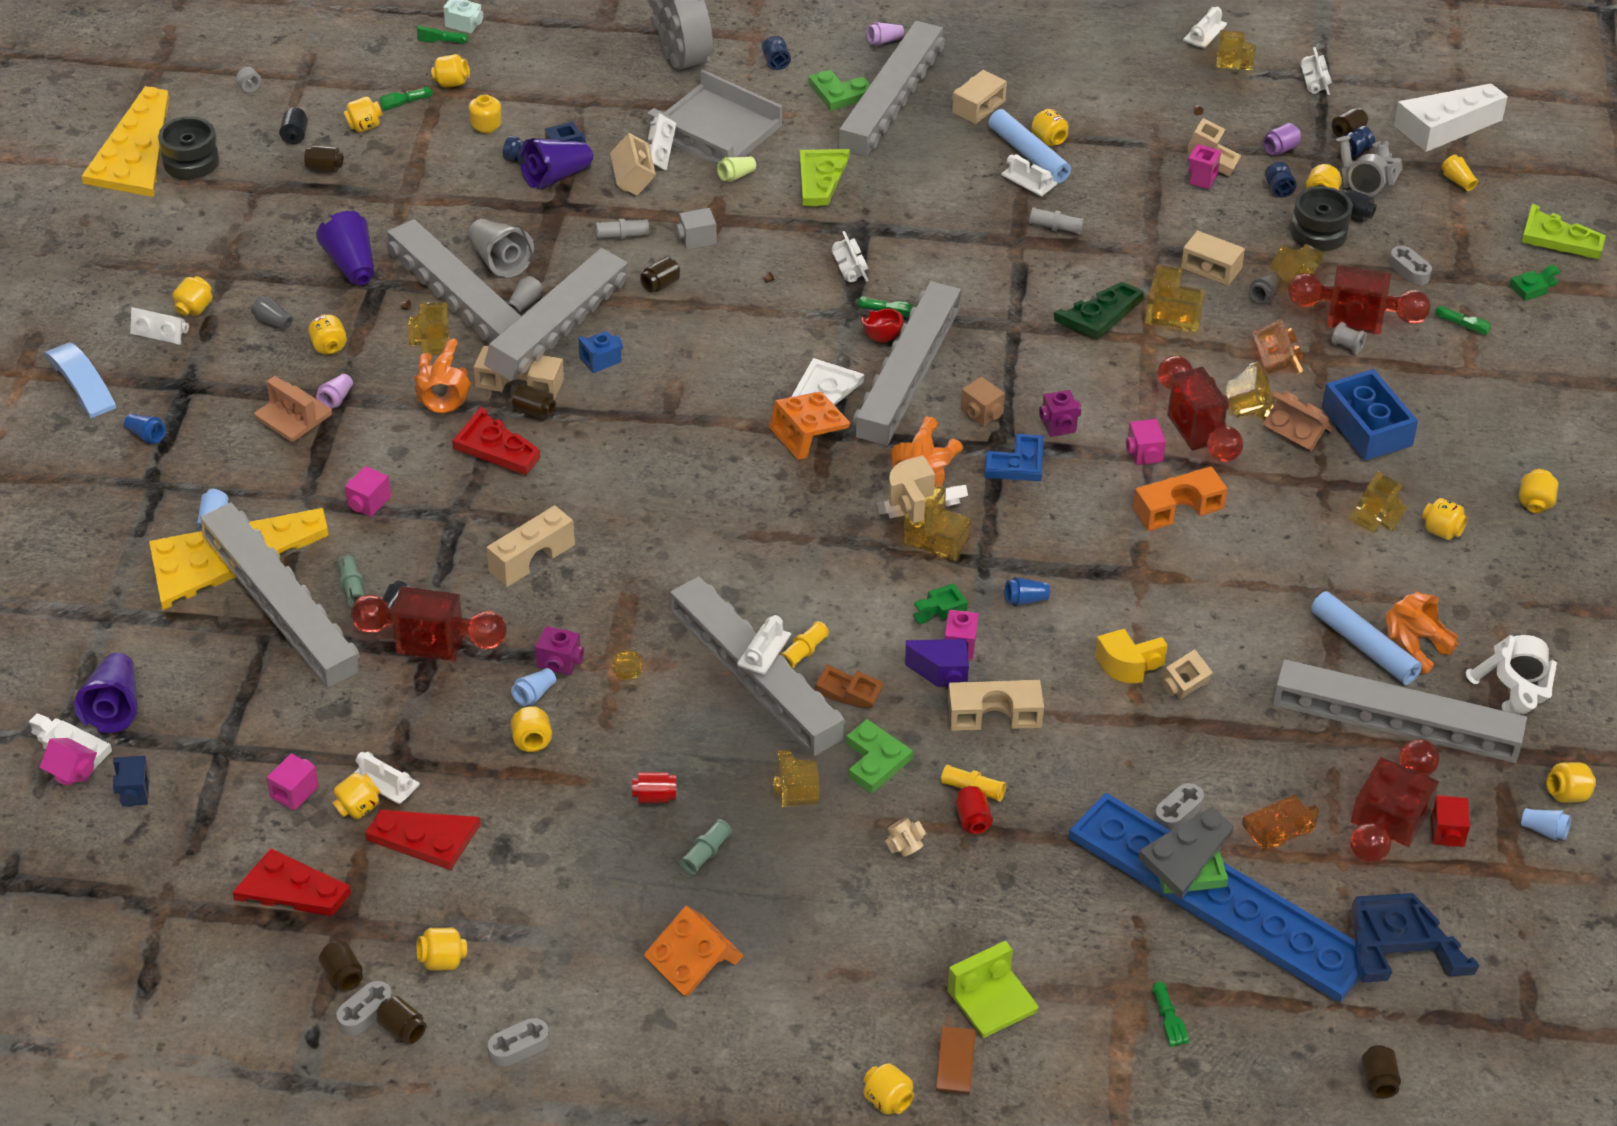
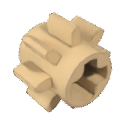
M906 817L887 828L890 835L885 842L892 854L898 851L903 857H906L924 846L921 839L924 838L923 836L926 832L919 821L911 823L909 818Z

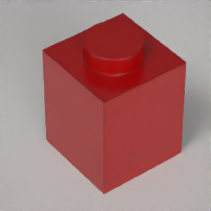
M1436 795L1431 814L1432 841L1434 845L1465 847L1470 829L1468 798Z

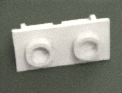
M1211 7L1208 10V14L1197 25L1192 27L1183 41L1205 49L1227 25L1226 22L1221 21L1222 10L1219 7Z
M1314 47L1315 55L1304 57L1300 63L1307 90L1316 94L1326 89L1327 94L1330 95L1328 85L1332 84L1328 70H1325L1328 67L1324 55L1318 56L1316 47Z
M658 113V116L650 122L651 127L648 140L652 144H649L653 164L663 170H667L676 122Z
M1018 154L1008 157L1007 164H1009V168L1001 173L1002 176L1041 197L1057 185V182L1053 181L1050 171L1044 170L1035 164L1030 168V162Z
M843 231L845 239L835 242L832 247V253L839 265L843 278L848 282H854L863 275L867 282L869 280L865 270L869 268L862 254L857 255L861 250L855 238L849 240L846 232Z
M131 308L130 334L180 345L181 334L188 332L189 324L182 318Z
M774 615L767 618L765 624L762 625L738 661L737 666L765 676L791 636L790 632L783 630V620L779 616Z
M360 752L356 757V763L359 764V768L354 773H359L362 776L367 773L381 791L380 794L399 805L420 785L419 782L410 778L408 773H401L373 757V754L370 752Z

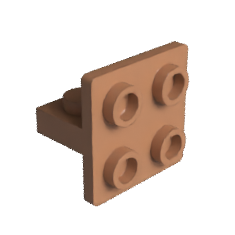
M274 376L266 381L270 402L254 413L255 419L290 442H294L331 416L332 410L297 386H292L290 383Z
M1274 390L1272 396L1277 401L1262 425L1312 452L1323 432H1332L1333 427L1328 423L1329 418L1322 414L1323 411L1310 403L1305 406L1298 401L1299 398L1287 391L1280 394Z

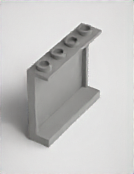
M705 70L700 71L701 84L663 113L653 108L647 113L648 133L651 127L650 122L660 113L676 122L672 145L715 165L725 157H745L782 126V105Z

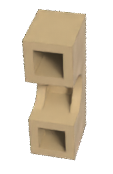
M483 346L474 365L475 387L502 392L505 384L510 380L484 366L489 346ZM543 355L538 362L534 361L524 374L520 373L514 380H525L528 386L550 392L555 400L564 380L563 359Z
M554 505L486 547L489 572L506 587L510 586L530 573V561L540 549L553 559L575 545L573 520Z
M1040 680L949 683L947 705L951 731L981 730L982 716L989 711L1005 713L1010 718L1012 729L1042 728L1044 703Z

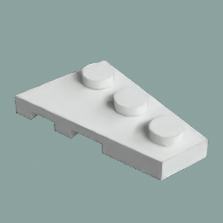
M813 358L792 397L820 391L836 405L864 382V374Z

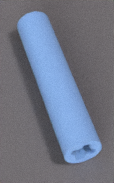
M999 109L991 115L988 122L989 127L1031 163L1050 171L1053 181L1061 183L1069 177L1071 165L1009 113Z
M1325 591L1315 599L1311 606V612L1404 685H1408L1419 675L1422 669L1421 662L1330 592Z

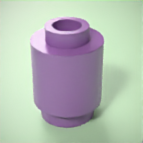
M1286 123L1269 131L1263 138L1264 149L1270 155H1280L1297 147L1301 141L1300 130L1292 123Z

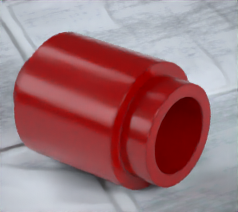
M638 772V778H632V797H638V804L668 803V800H676V775H668V772Z
M968 786L961 789L957 793L955 804L962 828L968 833L981 834L993 823L986 795L976 786Z

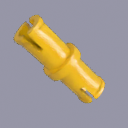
M820 621L814 622L804 634L797 635L793 639L792 645L780 654L785 657L792 669L804 657L811 656L815 651V647L828 637L829 630L827 626Z
M947 764L942 772V784L960 789L976 786L985 793L986 797L1001 802L1005 795L1006 782L981 776L979 771L973 770L968 772Z

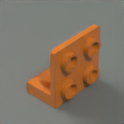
M819 391L775 400L769 428L797 460L807 458L814 435L847 429L850 422L824 393Z
M687 905L644 954L658 971L686 997L693 992L718 961L722 963L725 959L736 965L744 956L704 915Z

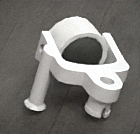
M1509 635L1494 646V655L1474 669L1466 670V676L1473 684H1478L1483 676L1497 667L1498 678L1511 689L1510 699L1502 703V710L1520 715L1527 714L1537 707V703H1543L1551 698L1557 662L1554 660L1549 662V648L1542 639L1530 635L1515 637ZM1536 681H1537V682H1538V686L1532 684L1531 682H1536Z

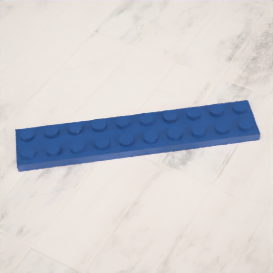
M1105 793L1069 830V839L1339 1003L1343 1001L1360 980L1355 940L1224 863V867L1228 876L1227 887L1188 891L1182 900L1175 893L1163 894L1159 878L1138 857L1139 850L1169 833L1170 830L1110 794Z

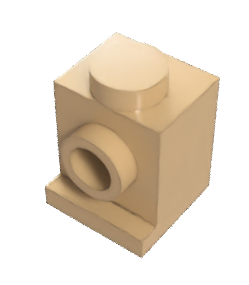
M1194 649L1166 667L1162 675L1164 678L1162 684L1169 695L1173 696L1176 694L1181 700L1201 686L1207 685L1213 672ZM1181 677L1185 678L1188 682L1185 683Z

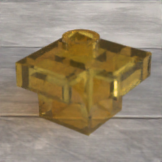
M1220 30L1216 67L1253 70L1256 45L1245 40L1244 32Z
M1307 244L1299 250L1282 245L1269 268L1278 273V276L1285 281L1304 288L1313 278L1314 271L1325 254Z
M448 302L420 303V313L416 316L408 317L409 345H422V354L441 355L446 342L450 339Z
M1258 362L1248 364L1246 370L1240 376L1226 381L1225 400L1237 418L1245 415H1256L1265 421L1274 406L1275 399L1271 394L1269 379Z
M1378 471L1365 489L1349 518L1372 532H1375L1380 524L1393 531L1408 508L1399 497L1403 485Z
M790 750L777 751V775L773 776L774 794H780L782 807L819 804L820 782L816 760L797 759Z

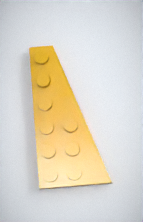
M146 86L143 88L82 174L83 184L150 197L155 196L154 187L155 183H157V167L161 157L158 134L164 125L165 117H167L169 105L168 90Z
M323 508L249 522L254 530L258 529L261 532L266 545L269 548L273 547L277 551L279 558L281 552L290 548L300 549L329 536ZM202 531L149 541L162 610L171 607L172 601L183 596L186 599L196 596V591L208 585L216 587L236 578L203 537Z

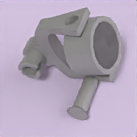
M1342 136L1336 139L1340 147L1344 188L1351 187L1354 191L1367 196H1373L1380 192L1387 183L1388 185H1394L1403 168L1401 159L1393 158L1392 153H1389L1388 141H1383V145L1382 141L1373 143L1374 154L1362 155L1356 162L1352 163L1349 144L1351 137Z

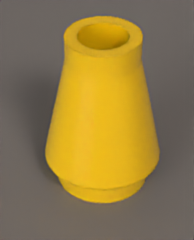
M1452 155L1442 164L1443 175L1463 187L1466 191H1471L1478 184V180L1463 157Z

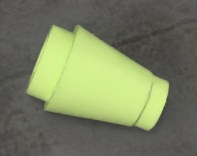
M752 156L725 157L717 164V173L720 179L730 183L756 170V161Z

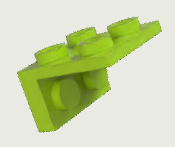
M1006 940L949 967L947 991L983 1038L1038 1012L1039 1006L1011 971L1013 949Z

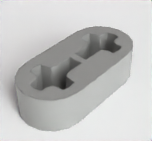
M1396 246L1391 250L1389 264L1405 279L1415 285H1425L1430 281L1432 266L1415 251L1406 246Z
M1191 783L1180 785L1156 807L1155 822L1170 831L1187 822L1202 809L1203 790Z
M382 981L371 982L343 1003L336 1013L339 1030L345 1035L354 1036L364 1032L375 1023L377 1009L381 1002L387 998H392L390 986Z
M531 1018L494 1034L488 1040L487 1045L490 1061L497 1066L505 1067L543 1051L549 1044V1029L543 1020ZM534 1033L536 1036L539 1035V1038L534 1039L532 1035L528 1036V1034ZM503 1046L505 1049H509V1051L503 1052L498 1047Z

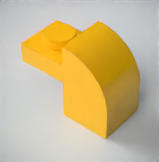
M1121 629L1097 636L1095 658L1104 672L1111 678L1124 683L1143 682L1145 671L1155 670L1165 665L1168 645L1163 637L1135 645L1126 630Z

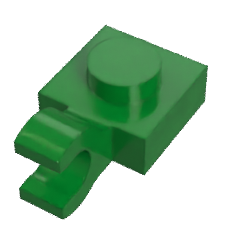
M1549 265L1540 274H1537L1534 270L1511 278L1510 287L1524 301H1528L1547 294L1548 287L1557 285L1558 280L1554 275L1560 274V270L1555 265Z
M952 583L928 591L927 599L915 602L914 606L919 612L914 613L913 617L918 624L928 622L935 614L944 619L948 617L949 610L967 611L968 601L956 585Z

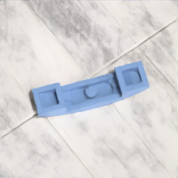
M69 342L44 352L46 359L55 371H60L76 392L80 405L90 418L116 409V404L100 375L76 345Z

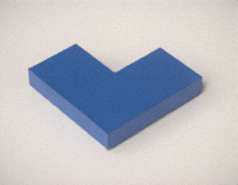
M1016 434L1014 453L987 451L985 478L1041 481L1044 436Z

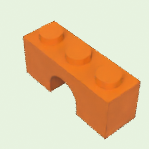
M1211 466L1135 488L1133 510L1147 531L1174 524L1176 505L1179 504L1192 507L1199 516L1225 509L1228 488Z

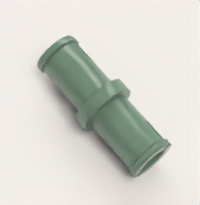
M344 556V566L341 559L337 562L341 575L340 586L345 591L347 604L351 608H360L359 598L362 605L366 603V596L362 588L364 580L358 572L355 558Z
M722 819L716 820L704 835H700L695 839L693 848L680 860L681 868L690 875L696 874L708 859L715 857L718 853V847L732 834L731 826Z

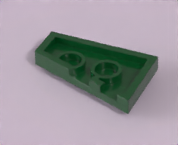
M1120 282L1096 293V298L1087 302L1083 300L1075 302L1074 308L1067 311L1063 309L1055 311L1054 321L1098 340L1144 300V290L1125 282Z

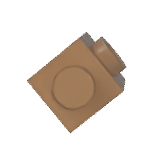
M980 377L962 389L961 410L970 418L985 426L991 421L1000 418L1004 413L1005 393L983 377Z

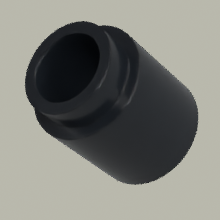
M295 107L290 108L284 113L279 130V135L283 141L289 144H298L303 141L308 124L306 113L302 109Z
M1351 189L1349 191L1342 190L1353 204L1352 218L1365 222L1368 218L1372 219L1377 208L1373 197Z

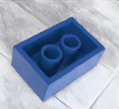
M1374 369L1326 383L1322 409L1365 461L1413 446L1418 420Z

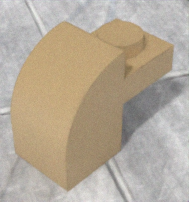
M1203 118L1190 140L1188 154L1189 156L1191 155L1197 144L1220 150L1219 172L1230 177L1241 155L1219 144L1226 129Z
M924 455L898 463L891 470L889 477L890 506L900 505L903 513H907L913 523L924 520L925 497L934 495L935 473Z

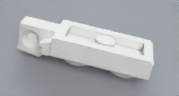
M36 714L29 721L32 734L37 736L44 749H46L51 738H70L97 752L94 760V769L112 752L111 744L63 720L60 721L55 718L51 721L48 717Z

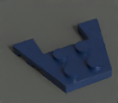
M1414 893L1355 897L1352 903L1359 976L1362 983L1388 981L1392 970L1383 953L1435 950L1448 976L1475 975L1479 968L1478 962L1473 957L1468 959L1459 950L1461 944L1454 936L1447 937L1438 927L1440 921Z

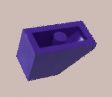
M966 639L906 640L905 665L937 687H948L949 683L968 682L969 662Z

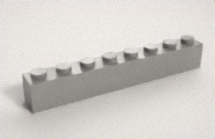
M920 21L914 22L839 129V149H850L851 153L867 157L871 150L877 147L879 138L882 134H886L890 122L897 118L901 106L906 105L908 96L911 92H915L917 83L925 77L929 65L932 66L938 52H942L945 45V38H942L943 27Z
M415 219L387 231L389 241L387 248L391 256L396 257L402 262L406 270L415 274L421 284L429 287L435 297L443 300L452 312H456L467 326H471L478 333L482 340H486L490 344L521 317Z
M600 248L489 344L484 366L510 381L514 380L520 373L524 374L530 364L534 361L538 362L548 348H554L558 340L562 336H567L575 324H581L590 311L594 312L602 300H608L617 287L621 288L627 279L625 272L628 262Z
M930 281L926 291H921L917 307L911 309L908 324H903L899 340L893 342L890 357H885L880 375L876 374L874 377L872 390L866 392L861 410L857 409L854 414L853 425L856 426V438L888 446L960 310V288Z
M230 502L200 517L203 537L327 689L358 673V659L360 655L356 646L352 642L348 643L345 640L340 627L336 623L332 624L322 605L315 604L307 587L300 585L296 581L292 569L289 566L285 567L281 563L277 551L273 547L269 548L266 545L261 532L251 527L246 514L242 510L238 511Z
M698 576L670 591L671 613L813 756L820 754L843 740L845 721L842 714L838 710H834L825 701L820 692L814 691L807 684L804 676L796 673L788 665L784 656L778 655L765 676L737 666L738 661L757 633L746 619H742L734 611L729 602H725L717 594L712 585H707Z
M1285 659L1277 682L1273 703L1274 706L1512 763H1517L1527 716Z

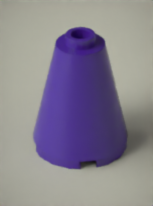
M531 138L526 139L522 143L520 156L524 155V164H520L524 179L531 188L544 189L588 168L594 155L591 147L585 142Z
M356 211L335 213L331 215V221L326 224L323 221L316 231V239L350 283L355 285L367 284L374 276L368 223L365 217H361Z
M123 653L109 654L76 694L74 707L76 715L83 724L87 726L89 723L97 727V731L102 733H116L130 726V723L137 714L138 706L134 663L129 656Z

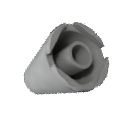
M478 219L472 223L468 232L469 238L492 273L497 276L512 278L521 274L530 264L528 261L530 254L534 253L533 239L528 232L519 227L486 219Z

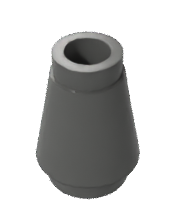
M1271 272L1254 280L1249 289L1250 298L1258 304L1269 303L1282 283L1280 274Z
M262 295L258 297L252 306L251 312L255 315L256 320L283 330H287L293 322V316L270 296L265 297Z

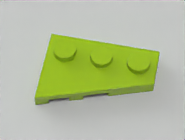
M850 149L800 150L803 206L829 205L850 159Z
M1532 203L1522 243L1550 248L1559 252L1582 255L1587 258L1600 259L1606 235L1578 223L1570 225L1561 221L1562 216L1552 213L1551 216L1540 211V206Z

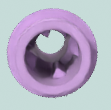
M874 22L867 27V40L869 44H874L875 46L904 38V28L902 25Z
M341 374L319 386L316 399L331 409L338 408L353 386V380L349 375Z

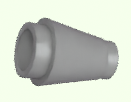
M527 276L519 281L507 304L520 314L541 298L543 286L534 277Z

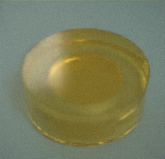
M631 650L618 652L612 659L613 673L618 678L625 680L638 677L642 672L641 656Z

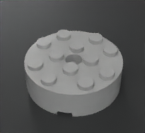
M648 0L649 6L653 10V15L650 17L651 24L654 30H658L665 60H671L673 68L678 70L710 62L708 55L713 54V38L705 1Z

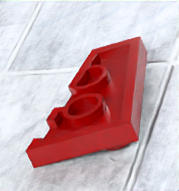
M482 407L477 410L452 440L453 449L524 475H527L540 459V449L518 433H511L505 428V424L502 421L492 419L488 416V411Z
M380 810L366 830L365 835L367 841L452 870L480 827L481 822L480 817Z
M270 848L232 894L234 901L245 902L246 899L261 901L262 905L274 907L275 903L293 906L294 910L333 916L351 895V888L346 883Z

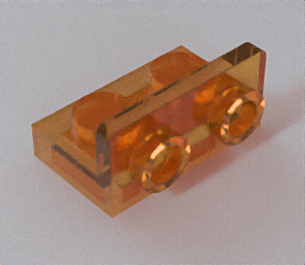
M1282 319L1252 331L1268 375L1294 364L1298 373L1303 371L1300 361L1304 360V356L1299 345L1294 346L1293 344L1298 341L1292 327L1286 328Z
M1295 794L1244 816L1242 826L1259 847L1265 851L1274 846H1281L1296 836L1310 833L1316 828L1319 808L1315 804L1306 807Z

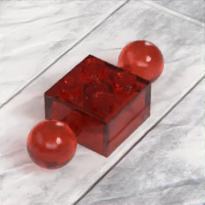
M1337 265L1334 287L1322 285L1320 279L1311 273L1296 275L1288 286L1289 297L1298 306L1309 307L1316 304L1319 300L1331 301L1327 327L1336 328L1338 324L1343 322L1346 324V327L1355 331L1380 335L1385 310L1396 312L1398 317L1405 323L1418 324L1428 317L1431 309L1429 298L1419 290L1405 291L1399 297L1389 296L1391 273Z
M1172 355L1165 358L1160 363L1157 374L1160 383L1165 388L1171 390L1167 416L1189 448L1194 451L1207 447L1210 455L1220 462H1230L1238 458L1243 450V438L1235 428L1226 426L1225 420L1227 410L1229 409V401L1227 396L1222 394L1217 387L1215 379L1209 376L1204 367L1193 369L1190 362L1182 356Z
M401 586L393 608H389L388 604L381 597L369 594L358 598L351 609V618L354 625L363 632L374 633L383 629L386 624L393 625L396 653L455 661L464 635H468L476 646L483 649H492L503 642L507 633L504 619L494 611H481L474 615L472 619L462 618L460 594Z
M1413 739L1407 742L1399 754L1400 765L1380 757L1355 800L1351 823L1358 826L1351 834L1350 847L1354 855L1361 861L1375 863L1384 859L1390 852L1391 840L1406 847H1410L1433 807L1439 781L1428 777L1436 771L1440 761L1439 752L1430 741Z

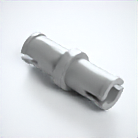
M1033 207L1029 224L1052 228L1051 231L1055 232L1058 229L1080 235L1084 218L1063 215L1061 211L1057 210L1054 213Z
M618 219V222H595L596 238L619 237L620 239H626V236H649V222L647 219L634 221Z

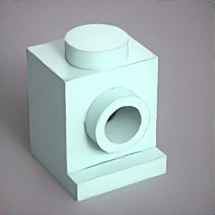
M449 0L444 5L445 27L472 33L483 20L481 4L468 0Z

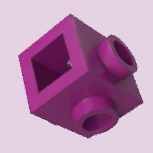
M1071 390L1043 395V406L1039 407V416L1049 436L1071 434L1077 431L1078 417L1081 416V405L1078 400L1074 399Z
M545 626L535 646L537 667L542 669L549 668L556 673L571 675L576 664L580 665L584 656V647H581L579 633Z

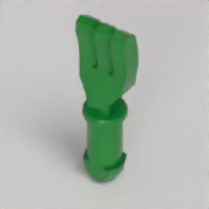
M417 26L418 41L434 43L437 40H442V42L449 41L460 44L468 41V36L464 32L439 31L435 28Z
M425 86L422 89L406 91V94L389 93L381 96L379 100L382 109L387 111L402 106L407 102L411 103L423 98L428 99L433 94V90Z
M860 297L857 300V304L861 309L877 311L894 309L907 317L910 316L911 309L914 307L912 304L903 301L886 303V300L881 301L867 297Z
M1439 306L1435 309V315L1438 318L1454 322L1458 326L1462 325L1473 329L1482 335H1487L1491 329V324L1481 318L1464 317V313L1460 314L1447 309L1445 306Z
M1161 981L1155 982L1152 986V994L1155 995L1160 1015L1164 1017L1163 1029L1169 1047L1189 1043L1188 1033L1182 1019L1174 1014L1176 1009L1171 1003L1167 986Z

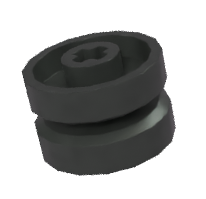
M184 116L165 123L159 130L158 140L162 151L163 166L165 171L171 176L180 179L200 178L213 172L218 166L220 158L216 145L215 129L206 119L196 116Z
M1314 186L1302 190L1296 196L1291 225L1293 238L1300 245L1315 250H1332L1341 246L1347 240L1353 207L1350 198L1342 191L1333 187Z

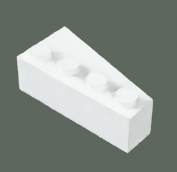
M1486 84L1398 101L1394 126L1427 152L1502 121L1508 96L1493 84Z

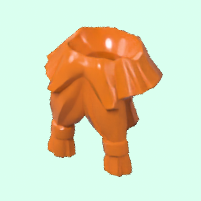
M455 338L449 339L446 342L443 353L435 360L433 365L430 362L432 359L430 353L420 355L418 375H415L413 378L416 382L414 389L418 397L417 400L433 412L444 414L456 410L466 401L467 394L470 391L472 383L468 380L467 369L463 367L460 369L450 367L455 347L458 343ZM434 385H447L446 394L443 397L434 394L432 390Z
M926 416L912 443L901 442L899 445H895L891 449L890 459L893 469L904 460L924 455L935 473L934 490H938L943 487L945 481L944 468L962 451L963 446L960 441L952 438L945 448H934L931 435L936 430L938 423L932 416Z
M1415 591V594L1407 595L1403 600L1396 602L1386 613L1384 620L1387 627V637L1393 639L1398 646L1422 663L1420 673L1423 675L1432 670L1434 663L1420 650L1418 637L1429 638L1439 653L1450 655L1457 649L1459 642L1458 634L1445 628L1439 620V597Z

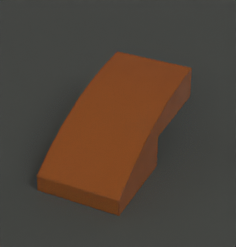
M826 664L814 687V691H818L824 697L837 702L872 708L884 683L858 670L854 676H851Z
M942 1026L936 1091L970 1095L975 1029Z

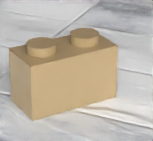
M982 70L953 92L952 113L977 124L1006 101L1007 81Z
M628 132L610 152L617 186L625 192L629 191L638 196L656 176L649 143Z
M1197 230L1183 248L1181 268L1229 286L1242 269L1245 248Z

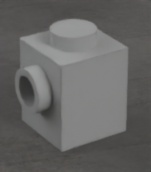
M710 208L679 213V224H676V234L678 240H683L686 250L717 244L716 222Z

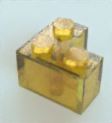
M1157 264L1148 296L1145 323L1198 332L1206 290L1181 286L1182 268Z
M934 485V495L925 497L923 521L913 523L909 515L905 513L903 543L957 561L970 540L971 518L945 510L946 489Z

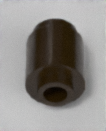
M1351 108L1332 120L1333 133L1339 138L1353 132L1354 129L1360 126H1366L1368 116L1360 108Z
M313 145L312 147H307L304 155L305 167L311 168L312 171L337 173L338 169L343 167V152H340L338 147Z
M664 257L644 269L640 275L641 283L648 292H659L679 280L680 267L675 260Z
M526 385L525 387L519 386L516 389L512 405L519 412L544 420L553 414L556 401L552 393Z
M334 941L323 948L319 955V962L332 984L342 991H348L357 987L363 979L362 966L348 943Z
M399 996L385 999L377 1009V1023L398 1041L414 1044L423 1036L427 1027L423 1021V1016Z
M1383 1045L1370 1047L1361 1057L1367 1088L1376 1098L1385 1099L1393 1097L1399 1092L1401 1084L1395 1052Z

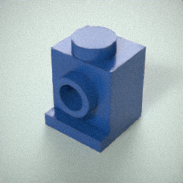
M604 331L587 339L584 336L578 338L579 358L592 373L621 362L623 344L618 335L612 336L608 331Z

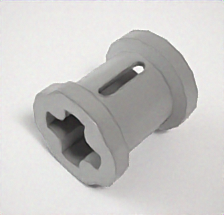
M1341 322L1333 333L1331 344L1335 346L1340 344L1351 349L1352 353L1357 355L1365 344L1367 333L1364 331L1357 332L1346 327V324Z

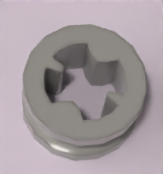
M251 67L241 69L236 76V82L245 92L256 91L262 82L261 76Z

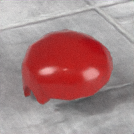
M882 309L876 312L871 310L867 319L861 317L866 336L877 343H887L894 340L900 334L904 324L901 313L894 309Z

